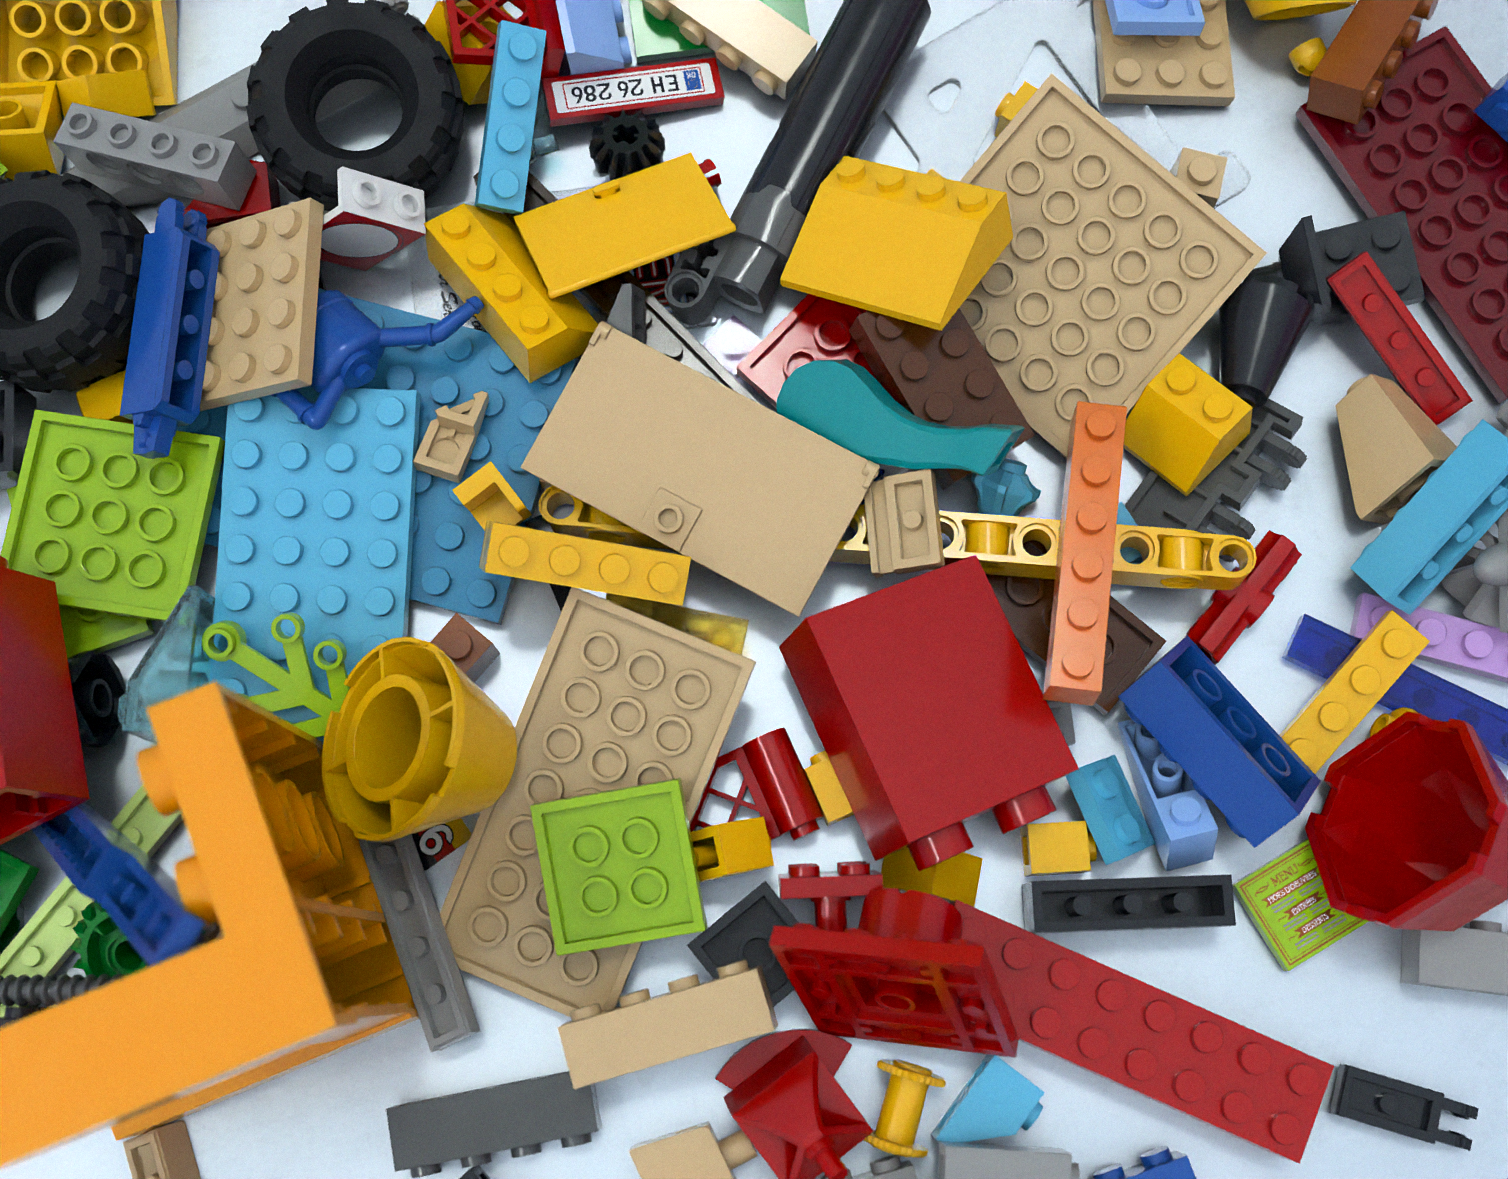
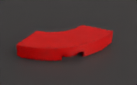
M797 1028L774 1032L763 1037L761 1036L739 1049L722 1066L715 1079L733 1090L803 1035L832 1075L835 1076L852 1044L841 1037L815 1029Z

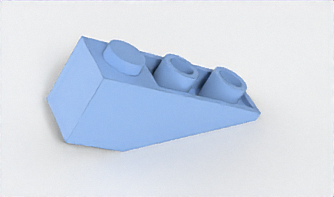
M1132 719L1118 722V729L1145 821L1156 843L1154 845L1165 870L1170 871L1213 860L1218 827L1205 799L1193 787L1191 777L1178 763H1174L1164 756L1159 749L1157 739L1145 726L1137 724Z

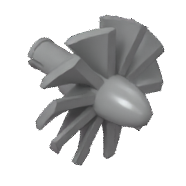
M1507 509L1495 522L1498 526V538L1487 530L1479 539L1486 546V549L1483 550L1473 546L1452 570L1471 564L1473 568L1448 574L1441 581L1442 586L1456 600L1466 606L1462 612L1466 618L1483 625L1498 627L1500 632L1508 633Z

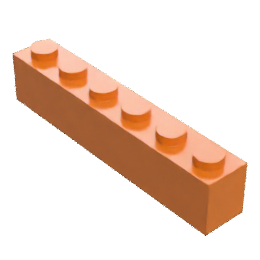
M1077 401L1070 423L1043 700L1093 706L1102 691L1127 406Z

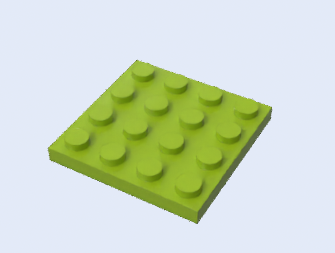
M35 409L0 555L7 559L9 569L54 581L58 603L61 607L187 626L225 450V441L217 436L176 431L169 456L148 459L133 454V424Z

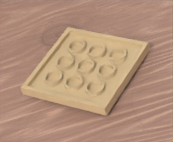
M307 198L207 229L206 241L216 246L220 256L200 411L312 385L324 205L318 201Z

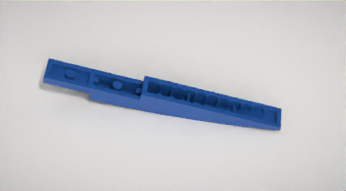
M86 802L31 829L79 893L101 904L149 967L200 946L203 937L202 928L206 922L200 916L186 909L179 893L177 882Z

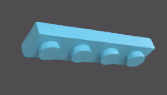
M501 20L498 24L474 205L476 207L515 215L523 213L546 30Z

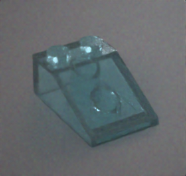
M188 586L129 678L126 694L122 695L119 701L118 718L120 723L123 724L122 731L154 744H158L146 708L209 684L211 658L203 650L202 636L205 630L213 625L215 598L199 586Z

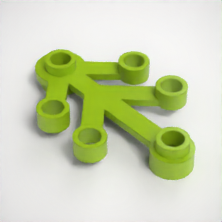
M293 612L284 613L277 616L271 624L273 637L283 644L289 671L248 646L246 633L238 623L224 620L209 626L202 636V647L207 656L219 662L231 659L278 689L253 696L239 695L269 712L304 705L320 716L293 723L292 725L315 738L325 735L330 712L340 711L350 689L349 686L343 684L348 677L344 663L347 651L341 641L327 639L319 643L313 651V659L316 665L326 670L331 697L315 688L302 636L305 631V623L298 614ZM284 619L294 623L295 633L293 636H286L282 632L281 623ZM216 634H221L227 639L228 647L225 651L216 648L214 644ZM325 646H331L337 651L338 657L335 663H330L324 659L323 649Z

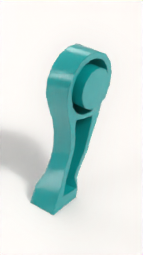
M815 360L796 368L783 383L776 401L778 414L864 459L878 464L909 469L957 468L971 471L981 476L993 474L997 471L1025 429L1023 426L1005 424L946 426L928 422L910 413L896 402L864 367L849 360Z

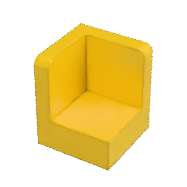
M491 461L452 490L484 531L487 520L518 526L532 515Z

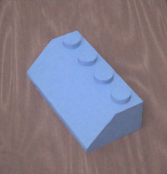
M556 0L571 75L624 69V64L632 63L628 37H618L616 23L624 22L620 0Z

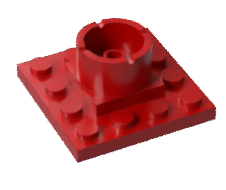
M884 888L875 890L864 898L858 928H848L843 932L821 930L807 923H796L793 927L774 925L769 946L819 1031L834 1036L1016 1058L1019 1037L984 946H979L970 940L961 939L963 919L958 909L949 902L921 891L908 889L906 893H900L898 888Z

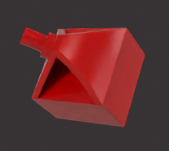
M804 1035L723 1097L731 1116L778 1179H815L822 1172L827 1179H845L849 1171L840 1158L874 1132Z

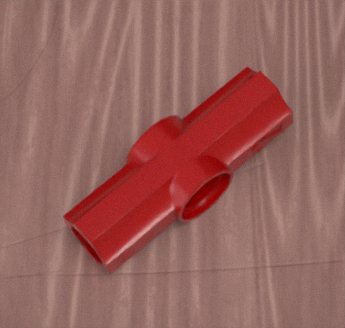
M1269 530L1254 547L1257 557L1255 567L1240 586L1233 590H1215L1209 599L1212 601L1211 604L1187 631L1186 636L1190 637L1214 665L1219 663L1243 630L1250 628L1264 613L1275 597L1272 593L1302 556L1297 550L1296 544L1284 535H1279ZM1236 566L1231 572L1240 571V567Z

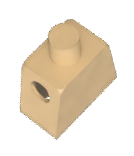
M709 1121L637 1143L629 1150L641 1179H736L732 1169L758 1156L754 1145L742 1129L718 1141Z

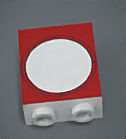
M343 166L337 170L338 206L331 211L324 210L320 260L367 271L426 234V227L423 224L425 223L423 190Z

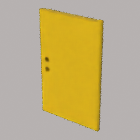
M691 152L513 216L521 237L546 286L550 299L736 231L735 224L730 220Z

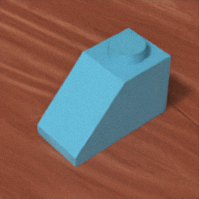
M987 1054L930 1135L938 1141L970 1142L1016 1135L1021 1127L1027 1131L1042 1112L1043 1105L1039 1103V1100L1045 1092L997 1055Z

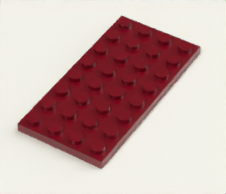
M1444 26L1417 41L1412 49H1404L1402 62L1396 76L1393 79L1386 78L1378 105L1375 109L1368 108L1358 125L1306 110L1307 103L1301 105L1295 115L1368 219L1405 211L1425 299L1498 403L1501 404L1508 400V143L1474 112V109L1492 88L1447 26Z

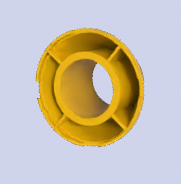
M397 637L381 643L357 663L343 683L349 686L350 689L340 711L330 712L323 741V786L328 805L337 822L346 823L354 832L353 836L359 839L373 842H388L483 811L500 798L511 780L516 763L517 739L514 726L507 714L440 648L418 638Z

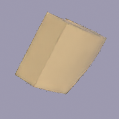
M479 391L473 394L474 399L450 409L445 405L435 410L437 419L430 422L413 460L416 470L460 484L489 402L487 392Z

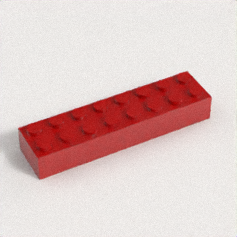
M959 900L950 902V904L958 909L963 919L961 939L970 940L979 946H984L1019 1041L1276 1156L1300 1164L1334 1065Z

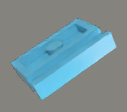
M1116 755L1084 765L1066 775L1105 865L1119 861L1156 844Z

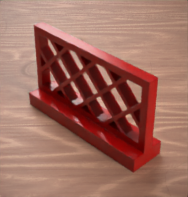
M442 0L452 63L493 66L496 36L480 24L486 18L491 17L497 23L504 20L546 30L540 79L558 77L565 46L556 0H468L480 9L472 17L455 5L460 0ZM509 1L520 9L523 14L515 20L501 10L500 7ZM470 32L486 45L483 48L462 47L461 39Z

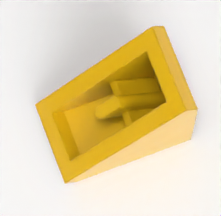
M146 69L87 74L56 81L64 118L72 102L135 118L156 115Z
M907 847L883 858L881 868L883 888H898L903 893H906L908 889L921 891L937 896L947 902L959 900L974 907L983 858L963 852L919 872Z

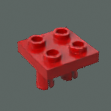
M866 861L837 862V871L820 872V865H817V863L788 864V873L778 874L779 895L781 899H811V902H814L815 926L825 931L843 932L847 929L846 901L851 900V896H867L875 890L883 889V875L876 870H870V863H866Z

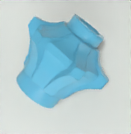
M1005 458L993 474L981 476L973 473L971 481L976 488L978 496L977 507L979 509L977 513L1018 517L1027 505L1035 502L1039 498L1041 490L1033 486L1028 475L1025 474L1027 465Z

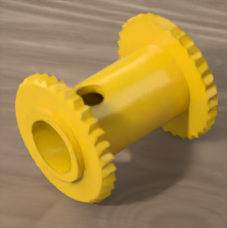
M881 1059L877 1062V1067L890 1073L889 1083L884 1095L876 1129L864 1141L890 1154L902 1157L923 1158L927 1156L928 1149L915 1143V1138L929 1085L945 1087L946 1081L928 1068L902 1060L894 1059V1061Z

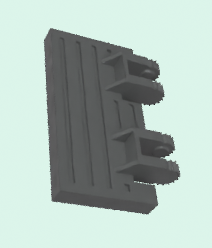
M1268 399L1264 405L1255 407L1252 410L1250 434L1187 497L1153 470H1150L1124 506L1138 526L1186 529L1216 534L1207 529L1208 525L1212 522L1231 534L1249 540L1256 531L1253 524L1221 505L1220 502L1222 501L1240 511L1260 482L1270 485L1277 490L1285 491L1291 482V478L1281 468H1277L1274 464L1259 457L1261 452H1264L1280 462L1286 463L1288 466L1297 469L1301 468L1307 460L1305 452L1285 439L1273 434L1272 430L1292 440L1302 426L1303 416ZM1228 555L1219 556V558L1221 560L1223 559L1225 562L1228 561L1229 563H1233L1235 560L1233 557Z

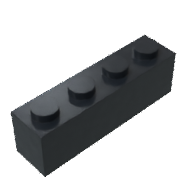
M1231 875L1031 881L1022 884L1025 930L1034 934L1236 926Z

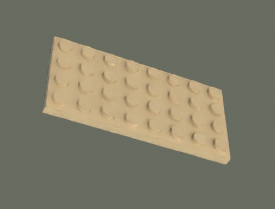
M571 587L514 728L517 739V757L511 780L500 798L489 808L480 812L440 911V917L458 969L568 1017H571L570 1011L595 1003L600 1004L602 1012L617 1007L618 997L622 995L643 941L560 956L556 955L530 805L681 778L690 826L757 661L580 588Z

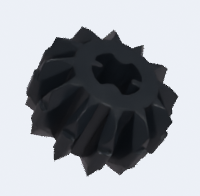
M623 108L619 117L614 118L605 114L603 125L593 126L591 145H589L590 158L595 163L596 171L600 177L609 176L610 181L662 163L664 151L666 150L665 138L662 137L659 125L655 119L646 120L641 110L633 116H628Z

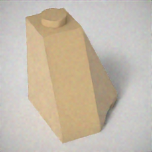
M1373 374L1363 377L1354 382L1348 388L1347 395L1335 405L1356 514L1361 520L1386 524L1393 520L1399 508L1405 506L1426 483L1429 475L1446 461L1457 446L1392 380Z

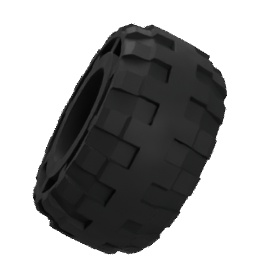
M326 0L327 5L313 10H309L305 6L288 16L290 22L279 31L272 30L260 46L262 52L256 65H251L247 81L248 105L246 109L250 130L259 153L273 175L291 194H294L301 200L312 198L323 204L326 211H331L338 206L337 170L342 166L423 190L424 200L427 199L439 188V183L446 173L451 171L459 154L464 131V105L460 82L452 61L440 41H436L426 30L425 25L409 13L406 16L403 13L400 14L390 9L388 3L377 0H365L364 3L348 2V0ZM354 79L373 80L387 86L396 93L402 108V119L394 134L379 146L361 151L344 150L328 143L318 131L315 119L316 111L322 98L340 83Z
M47 170L19 172L14 176V181L9 178L4 180L0 178V379L16 383L30 391L50 394L52 389H63L68 392L76 391L97 382V377L100 375L107 378L127 366L125 358L128 356L144 236L149 234L144 224L120 201L84 178L66 172L61 176ZM78 254L80 264L79 276L68 299L54 314L35 321L33 296L40 278L50 266L60 259Z

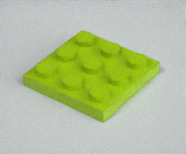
M681 778L530 805L557 956L706 931L708 926Z

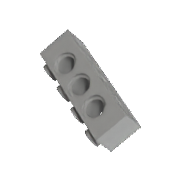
M73 102L53 141L79 171L235 210H240L257 172L235 141Z

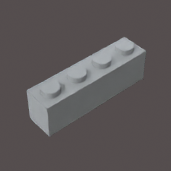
M1480 920L1470 921V928L1460 927L1455 931L1402 929L1400 983L1508 996V933L1501 932L1502 923Z

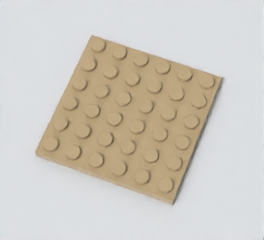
M1052 73L959 181L1006 192L1013 239L959 308L1030 428L1065 459H1067L1070 423L1077 401L1127 406L1128 413L1138 401L1147 384L1185 348L1267 254V252Z

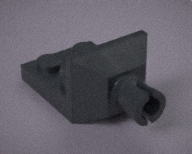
M1405 211L1315 232L1312 215L1302 217L1278 250L1279 261L1273 262L1271 265L1254 268L1248 274L1272 275L1290 280L1299 285L1298 294L1306 300L1308 294H1310L1314 299L1315 309L1312 321L1319 325L1351 318L1327 285L1326 278L1363 251L1368 252L1405 306L1424 302L1425 298Z

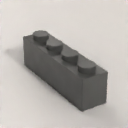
M569 1071L395 1105L386 1109L395 1172L410 1169L411 1178L442 1172V1162L457 1159L461 1161V1168L492 1162V1152L511 1149L512 1158L542 1152V1142L561 1139L562 1148L592 1142L591 1133L597 1132L602 1128L595 1083L574 1089Z

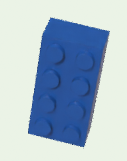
M1188 635L1150 666L1118 696L1124 703L1129 717L1137 724L1147 728L1157 739L1159 749L1170 761L1178 763L1191 777L1195 790L1206 800H1211L1225 815L1230 829L1237 836L1246 838L1254 848L1300 815L1321 782Z

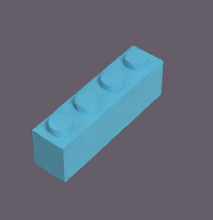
M1482 419L1472 431L1462 438L1459 446L1446 461L1429 475L1426 483L1413 498L1396 512L1393 520L1380 535L1363 549L1361 556L1350 568L1385 601L1411 615L1508 509V438Z

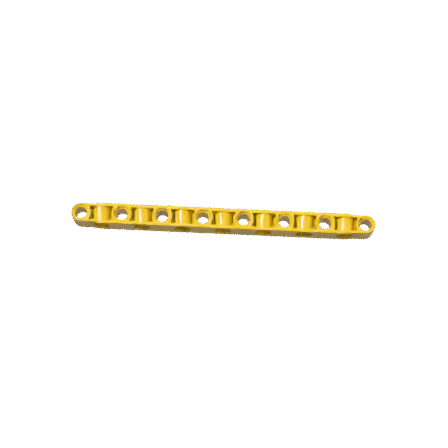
M555 486L547 488L540 497L539 511L543 519L551 524L554 533L622 545L670 549ZM563 504L574 506L573 512L564 519L553 518L554 511ZM860 504L849 525L857 534L848 541H840L830 562L871 565L865 505ZM939 511L941 533L948 536L952 542L948 547L943 548L945 566L976 554L985 574L1055 579L1061 520ZM1117 524L1111 584L1168 589L1233 590L1240 586L1255 567L1256 551L1249 541L1235 535ZM1030 540L1039 541L1045 546L1047 553L1042 556H1032L1025 551L1023 543ZM1126 547L1136 549L1142 555L1143 562L1140 564L1128 563L1121 556L1120 550ZM1228 555L1236 559L1240 571L1231 572L1223 568L1219 562V556Z

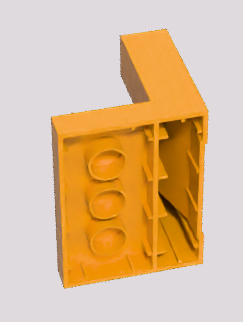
M216 681L146 708L158 744L143 749L137 754L138 770L143 786L152 804L162 816L167 817L179 811L182 812L196 853L177 861L175 864V877L179 893L186 909L200 916L206 922L203 928L219 922L224 937L0 1028V1171L23 1164L111 1127L116 1141L141 1135L419 1019L359 840L353 836L354 832L346 823L337 822L328 805L322 778V741Z

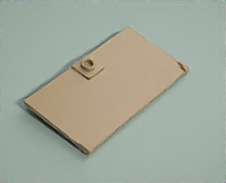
M601 321L520 468L675 552L690 556L691 560L800 617L867 491L878 476L881 466L864 459L630 337L610 324Z

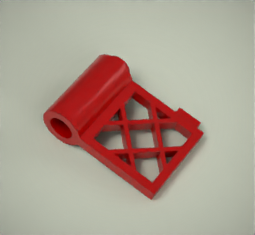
M785 727L756 737L745 743L742 747L717 758L691 822L690 832L696 831L697 826L703 828L713 826L700 821L710 793L734 802L728 822L736 821L741 805L759 812L761 817L764 816L767 833L771 841L789 833L793 841H796L820 829L817 821L823 818L824 814ZM734 762H737L744 778L737 798L712 789L719 769ZM747 789H749L755 805L744 801Z

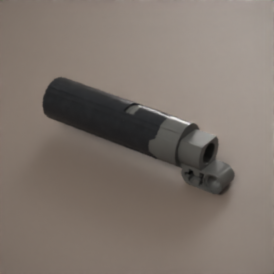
M928 0L843 1L782 117L774 137L768 144L730 217V220L736 226V231L682 251L666 281L664 291L670 308L678 321L690 326L702 323L711 314L720 295L745 309L758 313L765 312L780 283V277L820 184L844 156L859 158L930 19L932 10ZM686 293H698V296L689 303L679 302Z

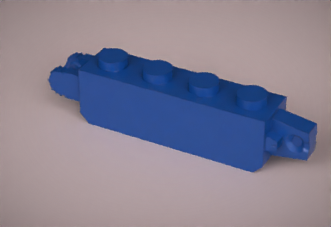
M170 197L161 202V206L158 207L159 211L157 212L158 216L156 217L154 233L145 234L120 409V416L133 420V454L148 459L169 456L172 440L179 426L191 425L199 415L220 256L216 246L206 241V225L208 224L206 214L194 209L184 214V203Z

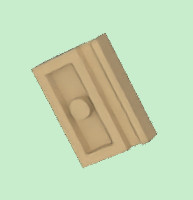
M932 469L885 476L882 480L873 481L864 497L871 573L876 578L884 577L883 575L904 574L945 566L936 478Z

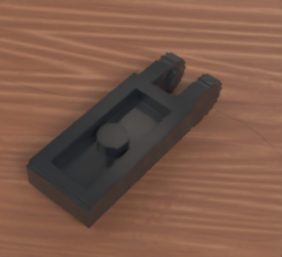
M1339 1064L1329 1113L1427 1143L1435 1144L1436 1141L1470 1151L1472 1139L1467 1138L1461 1133L1450 1130L1446 1132L1438 1129L1441 1110L1450 1112L1452 1116L1469 1120L1470 1118L1477 1119L1479 1108L1444 1098L1445 1094L1350 1065Z

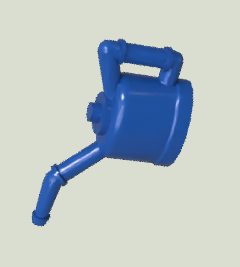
M328 290L318 294L313 375L310 387L320 393L315 403L310 402L297 389L272 394L271 396L277 397L297 415L298 420L302 424L308 425L313 430H320L327 424L343 392L351 388L361 387L374 378L385 347L426 344L429 347L436 346V343L443 342L453 335L472 316L479 314L484 308V304L478 297L473 296L465 300V304L436 324L427 323L425 326L381 329L341 291Z

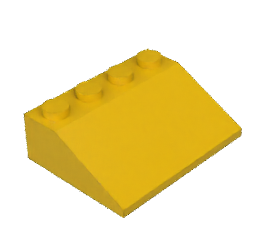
M0 0V83L59 81L87 74L146 69L154 106L177 105L178 13L176 0Z
M844 156L818 188L780 277L781 285L786 288L942 331L1013 239L1007 193Z

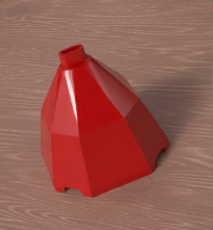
M1407 711L1329 765L1323 781L1331 787L1321 814L1310 813L1305 830L1331 908L1341 913L1393 929L1455 931L1508 900V780L1472 725L1466 721L1449 718L1448 722L1434 720L1421 713Z

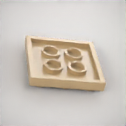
M1093 0L1101 103L1230 106L1235 98L1226 1L1199 0L1205 19V25L1200 36L1113 35L1105 0Z

